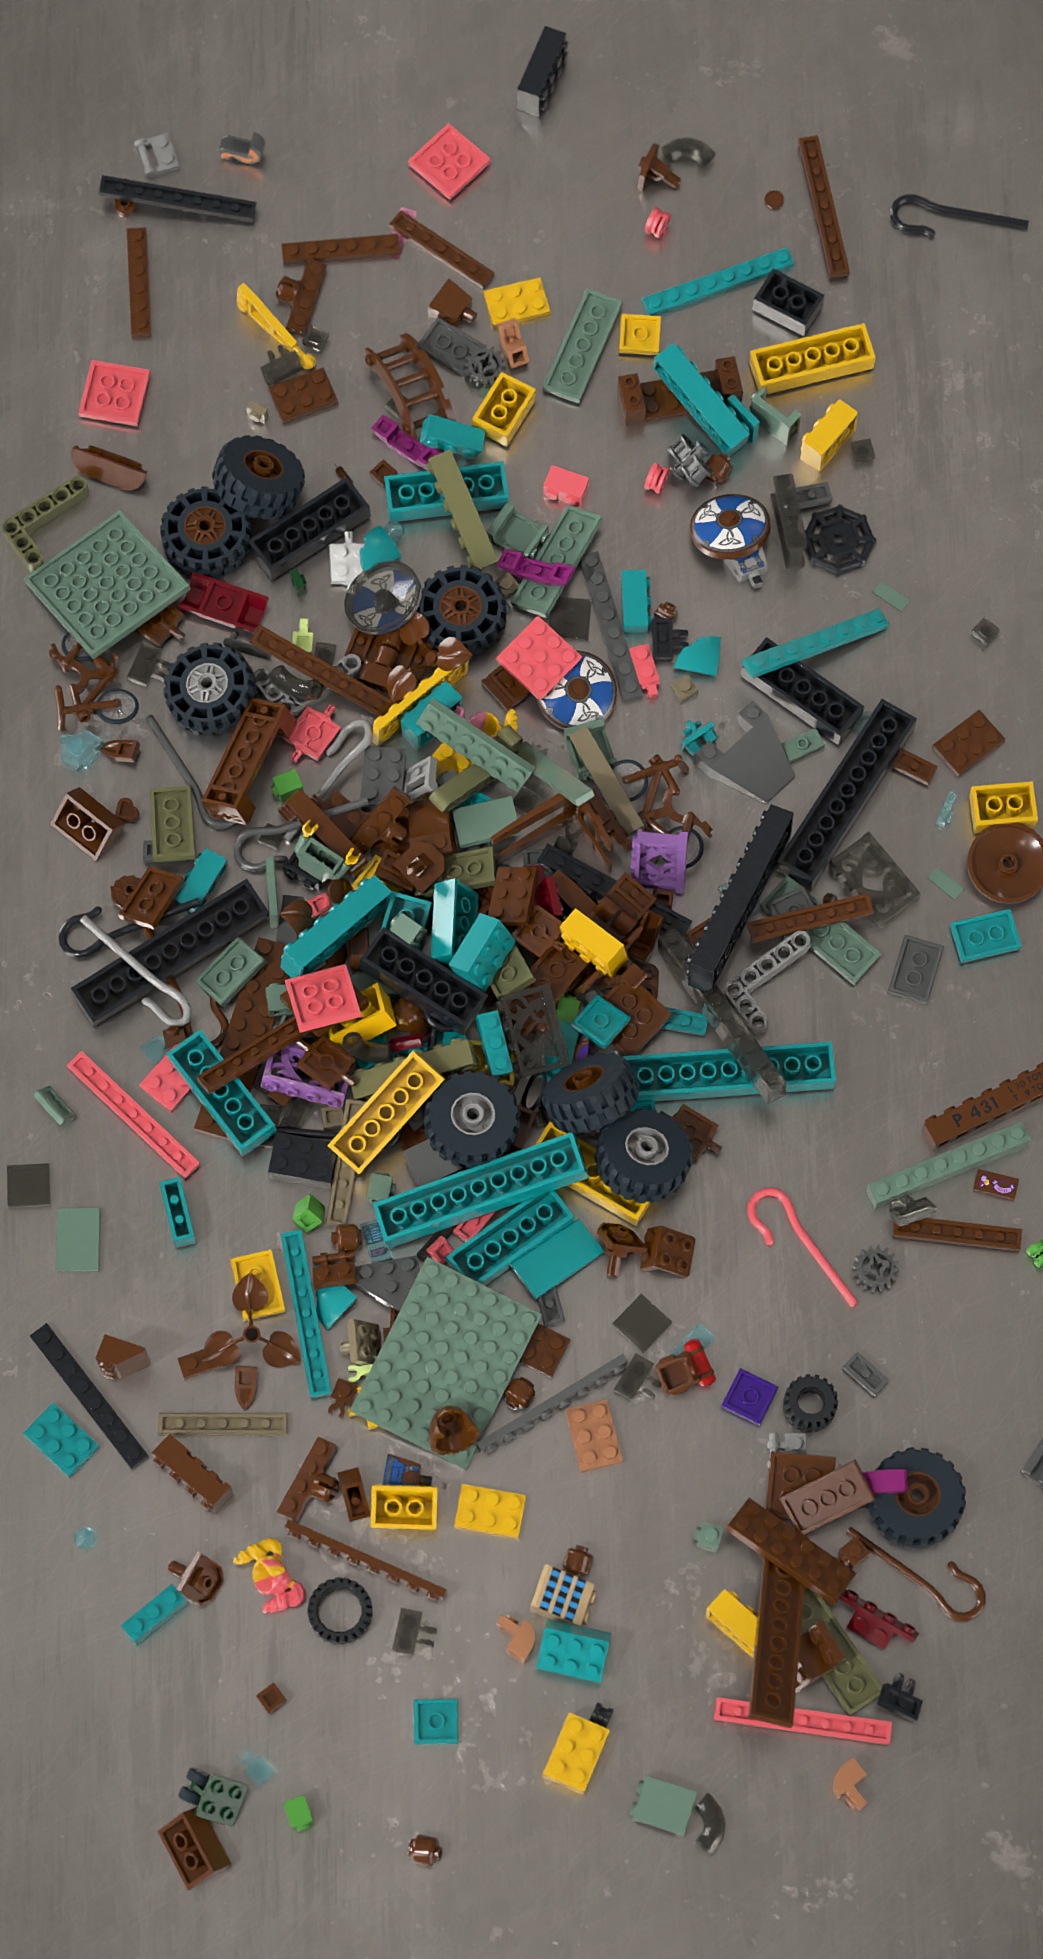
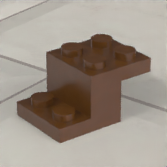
M822 1620L801 1635L796 1693L803 1691L809 1684L833 1671L845 1659V1656Z

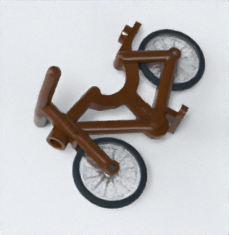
M69 632L65 634L61 642L65 657L59 653L55 643L51 644V649H49L51 660H57L63 672L74 669L81 676L78 684L72 683L69 685L73 706H65L62 687L60 685L54 687L58 716L57 728L59 730L65 729L66 714L77 715L81 723L89 721L91 715H98L103 721L110 724H124L131 721L137 715L139 710L137 698L131 692L123 689L106 691L94 702L107 684L114 682L119 677V658L116 652L112 653V660L108 662L101 655L92 659ZM78 661H91L98 670H87ZM99 679V683L81 703L79 695L84 692L89 680Z
M656 754L649 760L652 766L644 768L637 761L630 759L614 763L611 769L630 802L639 799L645 793L648 786V778L653 776L643 810L638 812L641 821L646 827L644 830L642 829V832L653 830L656 833L679 835V832H688L686 868L694 866L702 857L704 844L700 834L693 829V825L700 827L709 839L712 837L710 832L713 829L706 821L702 823L693 812L681 815L675 812L672 807L673 795L678 796L680 789L669 769L678 766L683 773H688L689 767L682 756L677 754L674 759L663 761ZM661 776H663L668 785L663 797V807L651 811ZM668 816L673 821L684 824V826H677L667 831L655 820Z

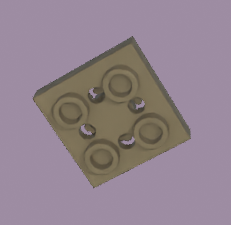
M357 1319L347 1320L349 1341L341 1343L340 1350L345 1356L350 1354L351 1363L360 1365L374 1364L381 1350V1331L379 1325Z

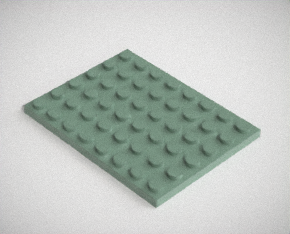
M427 1257L350 1412L466 1469L475 1452L477 1442L480 1441L542 1314ZM445 1405L457 1406L462 1409L475 1422L480 1433L479 1437H477L478 1440L471 1444L470 1448L463 1452L459 1451L457 1454L450 1453V1455H447L446 1453V1455H439L434 1453L430 1447L429 1429L432 1418L437 1410Z

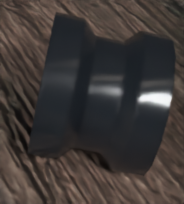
M597 1702L589 1721L606 1728L614 1709L604 1708L601 1703Z

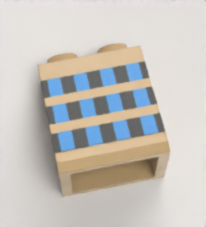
M545 1564L531 1603V1613L574 1625H586L590 1612H587L589 1603H594L597 1594L596 1591H593L594 1584Z

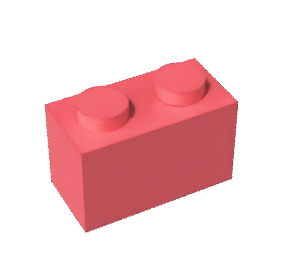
M551 465L543 485V494L553 500L565 501L570 506L577 505L581 507L589 487V478Z

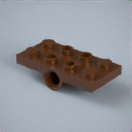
M356 626L344 657L349 654H355L360 658L361 664L364 661H370L391 669L402 665L408 670L410 667L427 665L425 656L428 650L420 645L419 642L414 645L404 643L400 638V629L398 628L386 633L373 634L364 632ZM424 642L426 645H428L430 648L434 650L435 647L433 645ZM426 669L411 672L416 675L418 683H421Z
M625 872L587 917L621 942L657 898Z

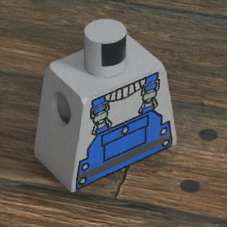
M763 547L746 557L724 560L739 583L750 581L753 588H759L764 584L761 576L767 572V563Z

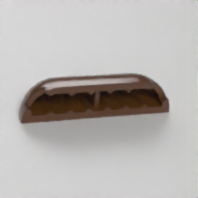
M78 445L72 448V462L76 469L86 476L125 490L139 488L146 479L147 470H143L141 468L142 464L137 461L91 445L88 446V449L79 448Z

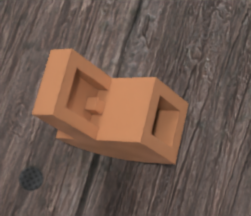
M516 318L498 323L500 346L510 368L529 363L526 345L521 339Z
M501 1615L497 1621V1626L514 1636L506 1648V1653L525 1664L534 1649V1630L525 1619L518 1626V1621L513 1617L507 1615L505 1618Z
M854 1757L843 1764L837 1771L833 1780V1790L837 1799L845 1794L847 1796L845 1800L852 1809L857 1808L860 1811L867 1805V1802L854 1786L863 1780L867 1774Z

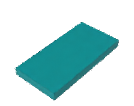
M577 1219L512 1263L511 1268L536 1300L603 1255L604 1250L582 1221Z

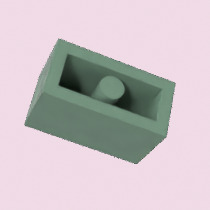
M401 913L400 916L397 914L390 923L392 926L390 930L414 947L419 945L429 931L404 913Z

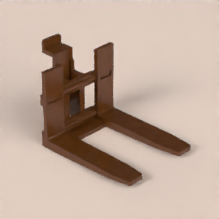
M593 788L592 791L595 796L580 806H576L560 793L556 794L493 835L491 842L493 845H496L562 808V812L497 854L495 856V866L574 822L606 871L610 873L612 872V863L603 851V844L609 852L613 851L614 843L611 840L613 836L627 853L632 850L633 838L627 839L628 834L623 826L619 827L616 822V815L611 809H607ZM584 816L587 817L595 829V837L585 824Z
M557 870L552 876H554L555 883H557L559 888V898L572 911L576 908L587 917L597 904L575 882L560 870ZM506 926V928L510 931L511 934H513L518 927ZM641 926L629 935H626L621 941L625 951L641 935L640 932L643 930ZM524 948L536 961L539 959L533 953ZM628 959L616 973L617 976L614 975L612 978L607 974L604 976L595 968L589 976L582 973L567 992L577 998L596 980L598 981L596 986L601 991L605 988L610 989L618 983L620 985L624 983L633 991L648 977V974L644 973L635 963L631 964L632 962Z

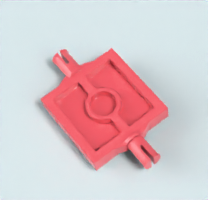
M329 704L323 713L315 711L309 706L303 711L297 720L290 738H284L286 742L293 745L296 749L291 757H289L291 761L294 760V763H297L302 754L309 755L316 761H319L340 733L341 727L330 719V716L336 710L332 704Z

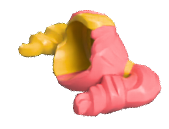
M267 1538L258 1544L254 1543L248 1546L247 1550L240 1551L238 1557H235L233 1561L237 1565H243L256 1559L257 1562L252 1570L255 1587L262 1593L276 1595V1597L263 1605L264 1613L285 1610L288 1606L297 1607L306 1598V1590L303 1585L291 1579L288 1571L285 1569L281 1560L282 1546L275 1538ZM273 1552V1555L267 1556V1553Z

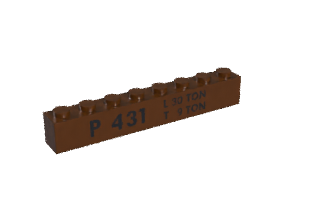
M1043 1062L1038 1064L1036 1069L1031 1072L1026 1070L1018 1074V1078L1012 1081L1007 1079L999 1084L1000 1087L994 1090L988 1088L981 1092V1096L975 1099L970 1097L962 1102L963 1105L959 1107L951 1106L943 1111L944 1114L938 1117L933 1115L927 1118L922 1130L933 1150L935 1151L1042 1099Z

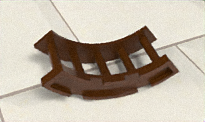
M405 333L400 335L401 342L398 346L379 353H375L368 347L365 348V362L368 367L372 368L379 375L388 388L401 416L404 434L412 439H417L416 429L422 427L426 417L413 422L408 410L409 407L433 399L437 404L438 410L437 413L432 415L456 421L449 398L445 400L441 388H444V385L431 359L424 349L419 350L416 346L418 345L417 340L410 334ZM402 352L407 355L386 364L382 361ZM412 362L420 370V372L396 381L390 373L391 370ZM421 379L426 380L430 388L429 392L404 400L399 389L400 387Z

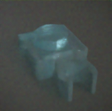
M949 791L935 827L943 829L945 823L950 824L954 814L951 812V809L956 800V793Z
M244 1748V1751L248 1753V1757L244 1760L238 1755L236 1757L240 1763L248 1766L243 1772L260 1787L275 1771L260 1755L254 1760L251 1752Z

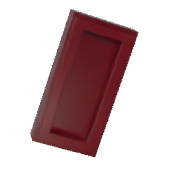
M429 1033L392 1038L384 1045L385 1053L423 1047L430 1041Z

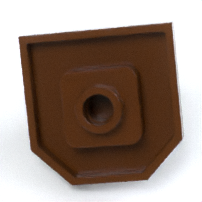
M655 143L651 146L646 157L642 156L638 167L641 168L637 189L643 191L648 178L657 181L662 179L672 187L677 188L681 183V178L669 171V165L657 158L659 145Z
M415 842L393 865L423 894L444 873V856L430 842Z
M603 1222L596 1232L606 1244L605 1254L609 1255L607 1275L611 1277L619 1276L621 1258H626L628 1252L645 1254L648 1249L633 1230L621 1224Z
M198 1551L188 1567L175 1560L168 1564L167 1571L182 1579L176 1589L178 1592L200 1606L213 1601L223 1583V1573L220 1565Z

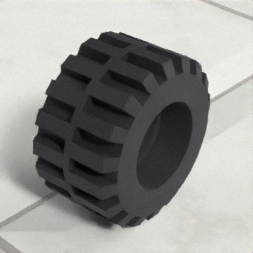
M806 1374L803 1378L799 1376L796 1381L793 1380L790 1386L787 1387L783 1400V1411H785L786 1419H790L792 1426H798V1430L803 1428L806 1429V1432H811V1430H815V1432L820 1431V1428H825L829 1422H832L838 1406L837 1391L834 1392V1386L832 1383L829 1385L826 1378L820 1379V1375L815 1374L814 1377H811V1374ZM804 1393H814L821 1398L823 1408L814 1414L806 1413L799 1407L798 1398Z

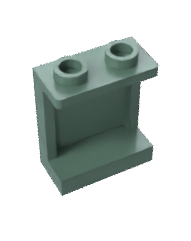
M763 387L752 395L749 407L750 412L760 421L759 425L787 445L799 432L801 413L795 409L789 417H786L766 402L767 389Z
M510 502L506 503L486 532L491 544L503 551L506 548L521 552L524 557L534 559L537 556L538 547L541 543L544 544L550 535L547 524L541 526L515 511V505Z
M603 718L564 729V739L578 780H590L592 776L570 740L569 735L585 726L588 727L610 767L617 762L605 731Z
M648 1776L645 1777L644 1781L640 1780L636 1792L640 1794L638 1803L633 1802L630 1815L634 1816L633 1821L645 1823L684 1837L697 1792Z

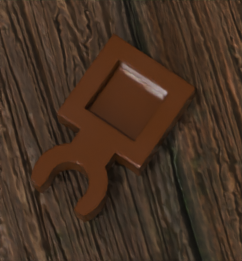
M338 1378L330 1397L335 1403L330 1405L328 1414L331 1415L334 1409H339V1419H342L345 1415L344 1405L351 1407L358 1385Z

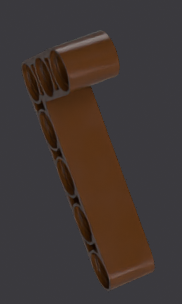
M297 790L277 809L280 815L288 822L296 818L302 826L308 820H311L309 822L311 828L318 824V829L312 836L344 860H346V856L351 848H354L353 856H358L361 853L302 790ZM361 853L357 863L350 864L351 867L347 873L355 877L369 863L367 858Z

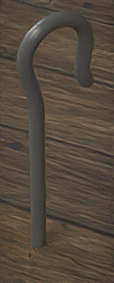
M153 715L147 716L146 721L187 784L191 786L202 820L208 826L215 829H227L234 826L235 822L217 821L209 816L206 807L201 802L203 795L198 784Z
M365 797L323 812L330 818L370 804L368 798ZM295 820L279 826L255 827L241 832L233 847L237 863L243 869L251 872L265 870L266 860L253 864L244 859L242 855L244 841L251 836L288 832L303 827L302 824ZM273 856L275 864L288 862L286 856Z

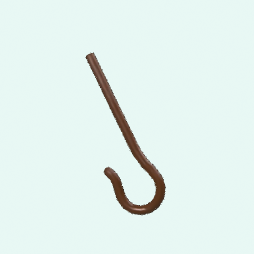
M143 928L148 940L155 936L152 929ZM175 977L167 981L170 986L181 992ZM210 997L211 1010L221 1025L219 1036L210 1041L217 1048L223 1043L229 1023L218 1002ZM177 1001V1003H178V1005H179V1008H180V1011H181V1015H182V1017H183V1009H182V1006H181V1004ZM190 1019L189 1023L183 1026L186 1039L193 1035Z
M851 1526L847 1530V1535L852 1538L857 1536L868 1550L924 1589L948 1617L957 1621H968L976 1618L983 1611L986 1604V1593L983 1585L973 1576L961 1571L953 1561L948 1563L950 1572L956 1578L970 1584L977 1593V1603L968 1612L953 1610L944 1597L925 1579Z

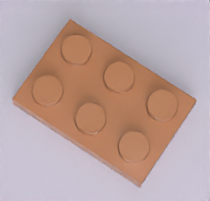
M607 1399L565 1409L581 1473L623 1463Z

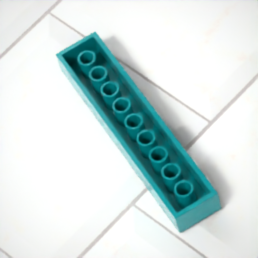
M832 1041L623 1056L629 1062L639 1084L638 1099L635 1102L834 1089L836 1084Z
M571 1132L495 1159L487 1164L475 1166L373 1203L384 1242L389 1248H393L587 1179L589 1175L577 1138Z

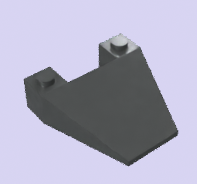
M752 700L738 713L737 723L747 733L726 753H722L709 740L695 753L694 763L709 777L767 804L795 778V774L767 713Z

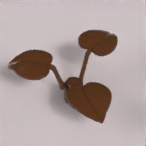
M417 611L400 626L399 634L404 643L414 645L419 642L420 645L428 650L425 656L427 665L410 667L408 670L404 666L399 665L390 672L387 680V690L391 700L395 703L402 700L409 691L416 690L417 677L414 673H411L412 671L430 670L432 667L451 671L462 666L473 656L465 645L455 637L444 639L439 645V652L426 645L422 639L429 635L430 624L426 617Z
M346 878L335 879L328 887V896L332 903L340 904L344 901L346 894L351 890L354 891ZM300 899L287 905L280 913V916L290 924L299 936L305 929L308 928L310 930L320 916L329 914L330 909L315 917H311L313 912L311 905L307 901ZM344 944L325 961L326 964L330 962L334 967L344 965L347 959L346 945Z
M252 1273L247 1274L235 1286L232 1301L237 1310H247L249 1325L243 1329V1336L234 1341L231 1334L226 1331L212 1333L205 1342L201 1357L202 1361L212 1366L230 1365L240 1356V1349L235 1345L236 1343L244 1340L254 1343L260 1340L267 1344L264 1346L262 1354L264 1360L269 1365L284 1367L299 1363L300 1353L298 1346L288 1333L275 1331L271 1334L270 1339L267 1340L260 1336V1330L253 1325L251 1310H261L267 1304L268 1292L265 1286Z

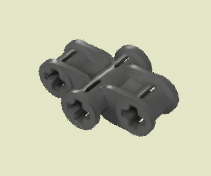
M681 434L680 439L668 447L669 452L678 462L670 467V471L677 479L682 481L685 475L692 485L699 487L700 482L707 475L710 476L712 474L710 468L702 459L705 455L708 456L710 451L701 441L698 440L696 446H694L686 435Z

